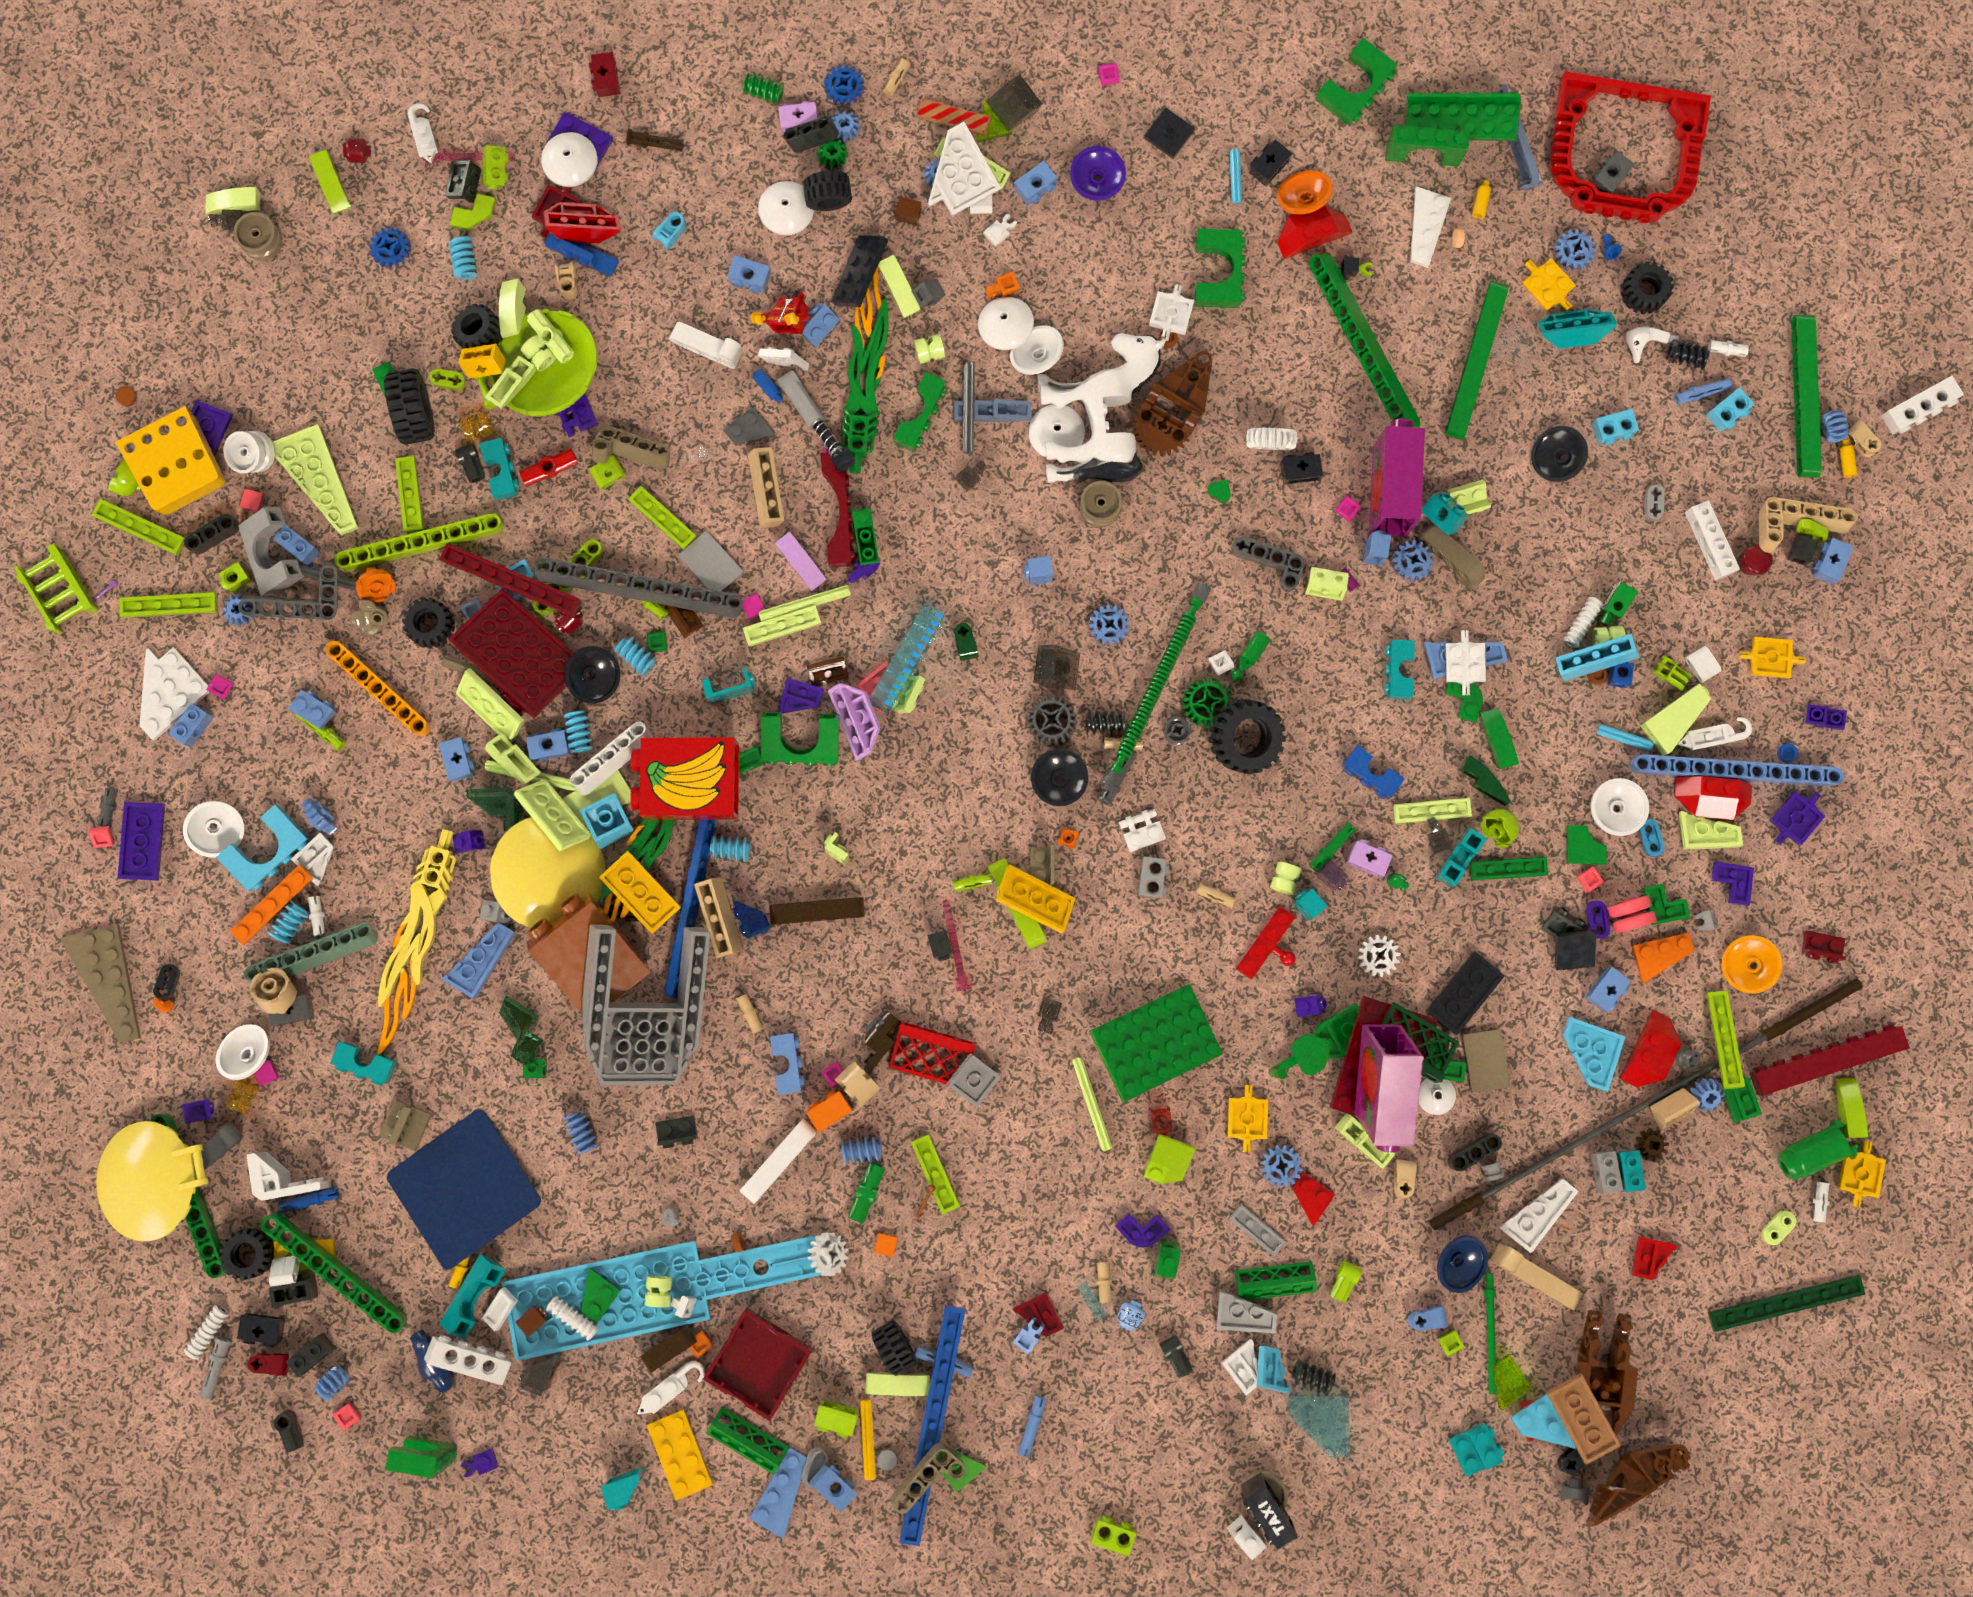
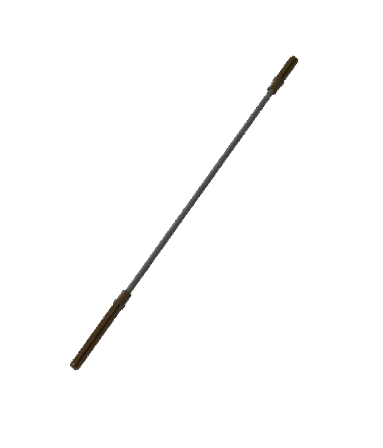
M1855 978L1785 1019L1777 1021L1771 1027L1762 1031V1035L1738 1048L1739 1055L1765 1040L1768 1042L1779 1035L1785 1034L1791 1028L1863 988L1862 982ZM1718 1059L1480 1194L1478 1192L1467 1199L1461 1200L1460 1203L1430 1219V1226L1433 1230H1437L1463 1214L1471 1212L1472 1209L1483 1204L1486 1198L1718 1068Z

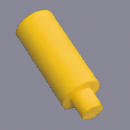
M1483 180L1482 185L1478 186L1472 217L1485 218L1491 193L1488 180Z
M1849 439L1842 440V447L1839 448L1843 478L1856 477L1858 472L1854 446L1850 445Z

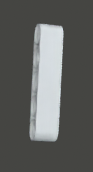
M643 722L634 723L574 772L570 777V783L580 795L591 793L631 759L632 749H640L641 738H653Z
M802 1119L741 1188L740 1192L755 1204L818 1131L805 1119Z

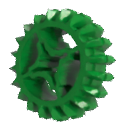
M1212 677L1209 678L1208 683L1205 678L1201 679L1202 684L1195 680V686L1190 684L1188 686L1190 691L1186 690L1184 692L1187 697L1182 699V702L1188 703L1182 706L1184 710L1189 709L1185 716L1192 715L1189 721L1193 722L1196 719L1195 726L1197 727L1202 722L1203 729H1206L1207 723L1210 726L1214 725V721H1212L1214 706L1223 704V707L1227 708V703L1234 699L1233 697H1227L1231 693V690L1224 691L1227 685L1223 684L1220 687L1219 679L1214 684ZM1202 689V700L1193 703L1194 694ZM1208 689L1215 690L1221 698L1213 697ZM1206 697L1207 699H1209V701H1212L1210 709L1209 707H1206L1207 705H1204ZM1194 708L1203 709L1207 717L1199 715Z

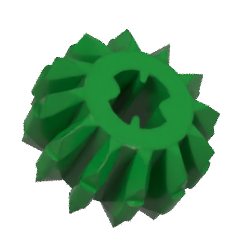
M841 139L837 142L834 140L819 146L820 150H817L818 161L820 164L823 163L825 169L829 165L831 170H834V166L840 169L841 164H846L845 158H848L849 154L846 151L847 146L845 144L842 145Z

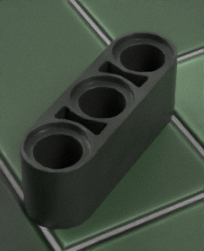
M824 116L787 129L783 138L792 151L798 153L834 141L838 137L839 131L828 116Z
M229 514L220 515L187 535L184 539V545L191 552L202 554L239 531L238 525L240 524L237 519ZM232 521L231 526L226 528L227 522ZM215 531V535L209 538L210 533ZM199 541L198 546L193 548L194 542Z
M1484 1134L1451 1154L1447 1160L1448 1166L1454 1171H1465L1498 1151L1502 1146L1501 1138L1496 1134ZM1490 1137H1493L1495 1140V1145L1492 1148L1487 1144ZM1473 1147H1476L1479 1151L1478 1156L1475 1158L1471 1156V1149ZM1460 1157L1462 1160V1164L1460 1167L1456 1168L1454 1165L1455 1158Z

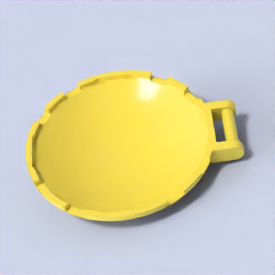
M532 817L512 826L497 843L491 858V887L497 902L513 920L529 928L543 918H546L549 923L562 915L558 909L559 906L574 894H578L581 899L590 894L598 903L604 886V882L599 877L606 871L605 860L592 835L588 840L559 851Z
M138 1122L120 1130L107 1144L97 1171L99 1203L112 1227L123 1236L137 1241L157 1240L173 1232L179 1222L187 1216L192 1206L190 1201L196 1187L209 1184L203 1165L202 1144L188 1147L187 1144H183L176 1131L169 1126L158 1124V1122Z

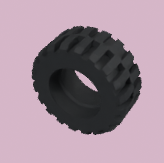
M411 368L386 374L384 377L386 403L392 426L400 443L408 445L431 440L435 436L433 413L428 392L420 372L417 369Z
M1239 699L1236 702L1227 703V708L1222 707L1218 710L1220 715L1213 717L1212 721L1215 723L1209 727L1212 736L1208 737L1209 743L1213 744L1210 748L1211 752L1216 754L1215 758L1218 762L1223 763L1224 767L1233 771L1252 774L1253 772H1263V768L1269 769L1272 767V761H1278L1280 757L1277 755L1279 752L1283 753L1284 747H1282V742H1286V736L1283 735L1285 725L1280 724L1282 718L1280 715L1275 714V709L1262 702ZM1253 719L1260 728V741L1252 752L1241 754L1234 745V732L1242 721Z

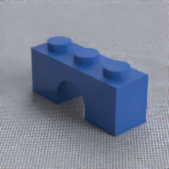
M1357 745L1342 765L1345 768L1344 772L1351 777H1354V775L1358 777L1363 786L1367 788L1372 787L1376 790L1375 794L1380 798H1392L1405 779L1390 768L1382 776L1373 775L1368 767L1373 756Z

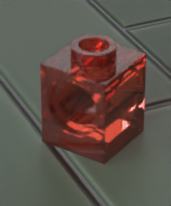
M1170 1108L1149 1110L1153 1134H1156L1158 1137L1159 1134L1168 1136V1132H1173ZM1159 1117H1164L1166 1120V1125L1163 1128L1156 1126V1120Z

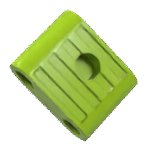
M615 455L610 456L607 462L598 463L589 469L600 490L609 487L626 476Z

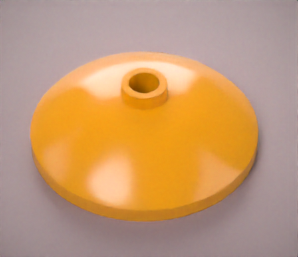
M1750 935L1736 939L1727 947L1722 957V971L1726 980L1735 989L1744 993L1756 994L1770 989L1779 980L1783 969V960L1778 948L1771 941L1760 936ZM1753 963L1758 964V967L1755 970L1751 968Z

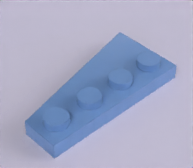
M1449 642L1423 643L1433 680L1446 677L1445 645ZM1478 642L1485 643L1486 667L1508 661L1503 642Z
M498 922L480 940L481 942L475 948H472L467 953L468 955L461 962H458L453 967L454 969L448 975L446 974L442 980L472 999H476L516 932Z
M792 1447L789 1448L749 1518L784 1539L801 1481V1474L807 1460L806 1455Z

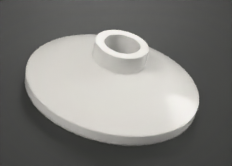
M1426 1078L1421 1082L1418 1103L1424 1111L1433 1115H1441L1453 1107L1456 1100V1092L1449 1080L1433 1083ZM1436 1092L1441 1093L1440 1099L1435 1098Z

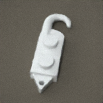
M417 103L408 109V118L419 157H423L432 163L438 151L429 120L421 117L416 118L415 111L418 109H424L426 112H430L425 104Z
M1738 717L1737 721H1742L1746 725L1744 732L1735 734L1730 725L1721 724L1686 732L1687 735L1677 745L1693 751L1744 740L1750 736L1752 724L1748 719Z
M696 1360L685 1363L642 1397V1403L637 1414H654L688 1386L685 1373L690 1369H699L700 1376L697 1381L701 1382L705 1376L704 1366Z

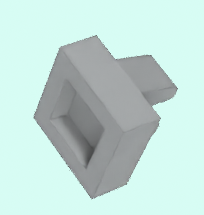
M1714 909L1704 911L1695 916V919L1701 918L1705 921L1702 926L1697 927L1698 930L1708 931L1719 928Z

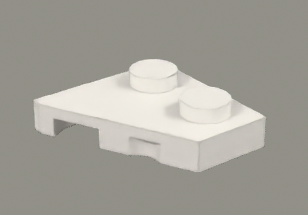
M768 347V349L759 350L758 356L767 363L786 367L796 364L802 370L808 371L809 363L794 353L793 349L783 348V350H778L774 347Z
M1252 1339L1246 1341L1221 1362L1245 1395H1248L1257 1387L1258 1362L1257 1357H1255Z

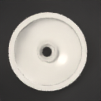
M567 132L559 134L548 141L542 152L541 163L545 174L552 182L564 187H574L585 183L592 177L597 167L598 157L595 147L589 139L578 133ZM566 152L570 153L568 156H564Z
M777 182L769 186L759 200L758 211L760 219L765 227L773 233L779 235L797 234L804 230L813 218L814 210L806 206L804 188L796 182ZM784 201L788 202L786 206L782 205Z
M1001 297L991 301L983 308L978 319L979 333L984 342L999 350H1010L1019 347L1030 337L1034 327V318L1029 306L1022 300L1014 297Z
M1033 327L1030 337L1019 347L1011 349L1010 360L1012 365L1018 372L1027 375L1039 374L1050 369L1062 355L1064 348L1063 338L1053 327Z
M1053 404L1045 406L1036 412L1029 425L1030 442L1033 448L1044 457H1046L1045 441H1054L1058 445L1065 447H1077L1082 445L1085 436V427L1081 417L1068 406L1058 408ZM1059 426L1061 429L1056 431L1054 427Z
M1622 778L1612 779L1601 784L1594 792L1591 799V814L1595 823L1606 833L1615 836H1626L1635 833L1645 824L1649 814V801L1643 789L1635 782ZM1614 805L1619 807L1618 812L1614 811Z
M207 801L198 804L187 814L183 824V835L186 843L194 852L205 857H216L230 844L239 846L244 836V822L240 813L233 806L221 801ZM211 823L217 824L215 828H211L209 825Z
M249 1024L238 1027L224 1038L217 1051L216 1066L218 1071L230 1080H241L254 1074L263 1065L269 1053L270 1040L266 1031L257 1025Z

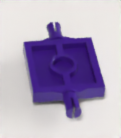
M1795 791L1788 797L1769 820L1781 832L1774 840L1775 843L1781 846L1786 838H1790L1800 846L1806 841L1825 818V815L1815 805L1821 794L1814 791L1812 796L1806 799Z

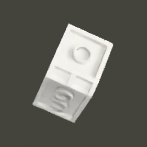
M268 1152L247 1155L252 1194L261 1201L332 1187L331 1180L324 1181V1177L306 1180V1184L305 1181L291 1183L290 1171Z

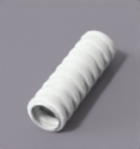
M1595 597L1587 599L1588 602L1584 604L1585 607L1581 609L1582 612L1578 614L1579 617L1575 619L1576 622L1572 624L1573 626L1570 627L1567 636L1564 637L1565 643L1574 648L1580 646L1579 643L1583 641L1582 638L1586 636L1585 633L1589 631L1588 628L1592 626L1591 623L1595 621L1594 618L1598 616L1597 613L1604 606L1602 601Z
M558 1296L553 1297L547 1305L546 1311H551V1315L555 1314L557 1319H562V1323L566 1322V1325H570L572 1330H577L576 1333L580 1332L582 1337H587V1341L591 1340L599 1326L593 1325L594 1322H589V1318H584L583 1314H578L579 1311H574V1308L569 1307L568 1303L564 1304V1300H559Z
M213 1306V1311L209 1312L210 1316H206V1321H203L202 1326L198 1328L199 1332H196L195 1337L191 1338L192 1342H189L187 1344L188 1347L184 1349L188 1357L195 1360L200 1359V1354L204 1353L203 1349L208 1347L207 1344L211 1343V1338L215 1337L214 1333H217L219 1331L218 1328L222 1326V1322L226 1321L225 1317H228L229 1313L222 1306Z

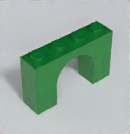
M1364 38L1352 50L1349 60L1367 73L1370 79V87L1362 93L1353 94L1346 92L1328 79L1318 91L1315 99L1348 126H1351L1353 122L1357 123L1363 116L1362 111L1365 108L1369 109L1375 101L1373 99L1375 95H1380L1386 87L1384 84L1387 81L1391 82L1397 74L1395 70L1398 64Z
M1394 125L1386 143L1385 161L1404 162L1407 154L1411 151L1434 149L1441 152V165L1459 167L1469 149V131Z
M1197 230L1196 253H1212L1224 256L1231 264L1232 275L1221 283H1196L1194 307L1239 308L1241 302H1244L1245 293L1241 291V284L1245 282V273H1242V266H1245V255H1242V248H1245L1246 237H1242L1243 230Z
M763 712L761 715V761H766L767 764L785 762L787 765H794L796 762L804 763L805 765L823 763L825 766L838 764L840 714H820L819 740L809 749L798 750L789 746L783 738L782 712Z
M408 1436L404 1439L403 1447L393 1446L389 1449L385 1470L433 1479L449 1467L452 1462L456 1461L458 1450H455L456 1444Z

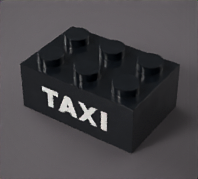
M1261 1472L1241 1484L1242 1493L1240 1494L1243 1498L1242 1502L1248 1512L1252 1511L1255 1523L1259 1529L1263 1528L1264 1536L1270 1545L1274 1544L1276 1549L1279 1550L1298 1538L1294 1522Z

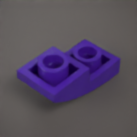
M1808 704L1805 723L1844 731L1847 711Z

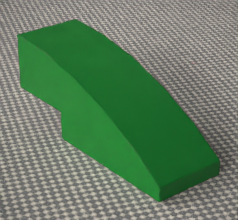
M1499 708L1480 713L1488 746L1492 750L1496 768L1504 769L1519 764L1510 733Z

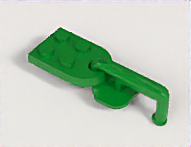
M1353 1003L1321 1022L1315 1028L1313 1036L1305 1034L1296 1039L1291 1045L1293 1055L1270 1068L1268 1071L1269 1075L1283 1080L1287 1076L1286 1070L1296 1064L1299 1065L1304 1074L1314 1075L1325 1068L1328 1058L1338 1059L1346 1055L1347 1046L1359 1011L1358 1004Z

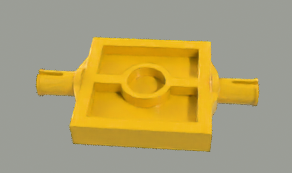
M1552 258L1539 267L1531 259L1524 264L1532 273L1522 285L1546 312L1559 303L1566 311L1573 306L1566 299V296L1576 285Z
M1763 637L1752 638L1751 652L1739 651L1738 656L1739 659H1750L1752 676L1785 679L1791 678V670L1794 663L1804 665L1806 662V657L1794 656L1793 640Z
M1245 1085V1097L1228 1098L1227 1137L1243 1140V1152H1251V1140L1267 1139L1268 1100L1252 1097L1253 1085Z
M1864 1141L1862 1152H1857L1856 1159L1851 1160L1848 1157L1842 1162L1837 1189L1854 1194L1853 1207L1861 1208L1862 1196L1879 1198L1886 1160L1870 1154L1873 1142Z

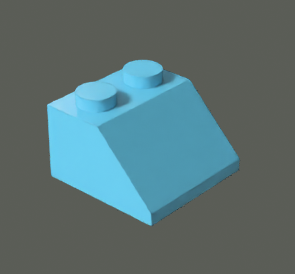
M615 793L580 810L600 850L634 832Z

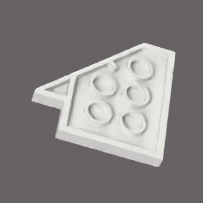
M965 122L951 128L947 132L928 201V207L943 200L951 216H954L1001 189Z
M174 647L160 659L151 649L148 648L146 650L140 727L154 741L180 719L191 703L196 705L209 693L206 690L208 684Z

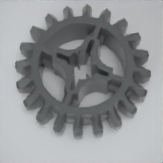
M1054 694L1052 695V700H1049L1048 695H1045L1044 702L1039 697L1037 699L1039 705L1035 702L1032 703V707L1035 710L1029 708L1027 711L1032 716H1026V720L1031 721L1026 724V727H1033L1029 734L1036 733L1033 738L1034 740L1041 737L1040 744H1043L1044 740H1048L1047 746L1051 745V740H1054L1055 746H1058V739L1065 743L1064 736L1069 739L1072 736L1068 731L1075 732L1076 730L1071 725H1077V721L1072 720V718L1077 717V714H1070L1074 710V706L1067 708L1069 701H1065L1064 704L1061 703L1063 700L1062 696L1056 701V695ZM1046 706L1059 707L1054 712H1048L1046 709H1043ZM1063 711L1067 717L1066 728L1062 726L1058 719ZM1037 713L1044 719V724L1040 729L1036 724ZM1056 715L1055 724L1047 725V717H1054ZM1050 728L1060 731L1056 735H1048L1044 732Z

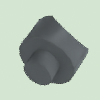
M1570 1477L1569 1484H1562L1561 1501L1568 1498H1576L1585 1505H1588L1590 1489L1583 1487V1479Z

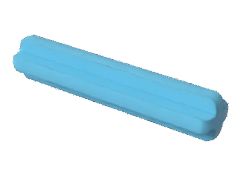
M1231 149V199L1233 204H1239L1242 202L1240 150Z
M1603 724L1599 725L1597 729L1598 735L1646 751H1650L1653 748L1654 742L1652 740Z

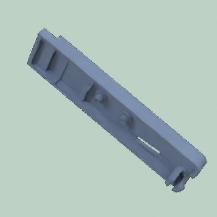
M1506 84L1501 85L1498 93L1511 92L1508 91ZM1519 119L1517 141L1509 142L1522 178L1520 186H1523L1521 189L1525 191L1541 186L1543 181L1538 172L1521 119Z

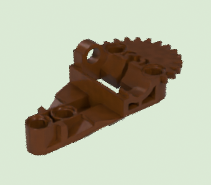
M1206 351L1198 352L1192 359L1187 360L1186 363L1155 383L1140 409L1136 408L1138 416H1133L1132 418L1137 420V422L1132 423L1131 426L1137 427V429L1132 434H1139L1136 441L1142 440L1140 448L1147 445L1145 452L1148 453L1153 449L1154 456L1157 451L1160 452L1161 457H1163L1164 451L1167 452L1168 456H1171V449L1178 453L1177 446L1184 448L1183 442L1190 441L1188 438L1205 412L1213 363L1210 353ZM1201 355L1209 357V362L1206 365L1199 363ZM1192 371H1197L1199 374V378L1195 382L1189 379V374ZM1162 395L1189 411L1191 414L1186 422L1171 415L1166 422L1167 429L1163 428L1160 430L1159 422H1164L1169 413L1155 405L1159 396ZM1146 410L1152 413V418L1149 421H1145L1142 418V414ZM1178 429L1184 432L1182 440H1176L1174 437V433Z

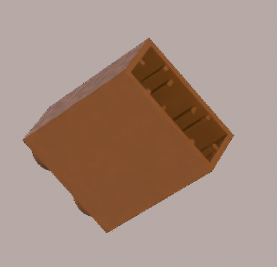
M578 894L572 895L559 906L558 909L562 915L551 923L546 918H543L527 932L531 938L527 941L528 952L582 1015L590 924L610 925L616 929L609 1002H614L650 974L647 962L590 894H587L582 899Z

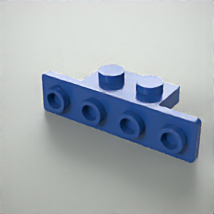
M550 233L545 242L547 248L560 253L563 257L573 259L580 265L590 267L609 277H612L619 264L618 259L584 243L559 240L552 233Z

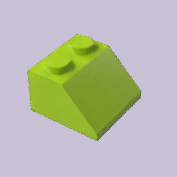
M822 1399L818 1407L814 1426H818L817 1429L820 1431L829 1432L831 1430L837 1432L836 1435L848 1438V1435L853 1436L860 1410Z

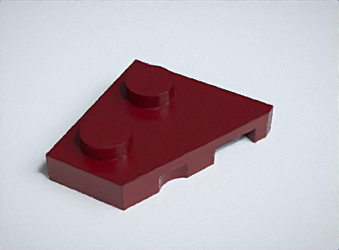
M1044 1292L1013 1307V1311L1026 1319L1027 1323L1033 1317L1036 1318L1034 1322L1036 1327H1040L1044 1323L1045 1327L1041 1334L1045 1337L1064 1329V1325L1048 1292Z

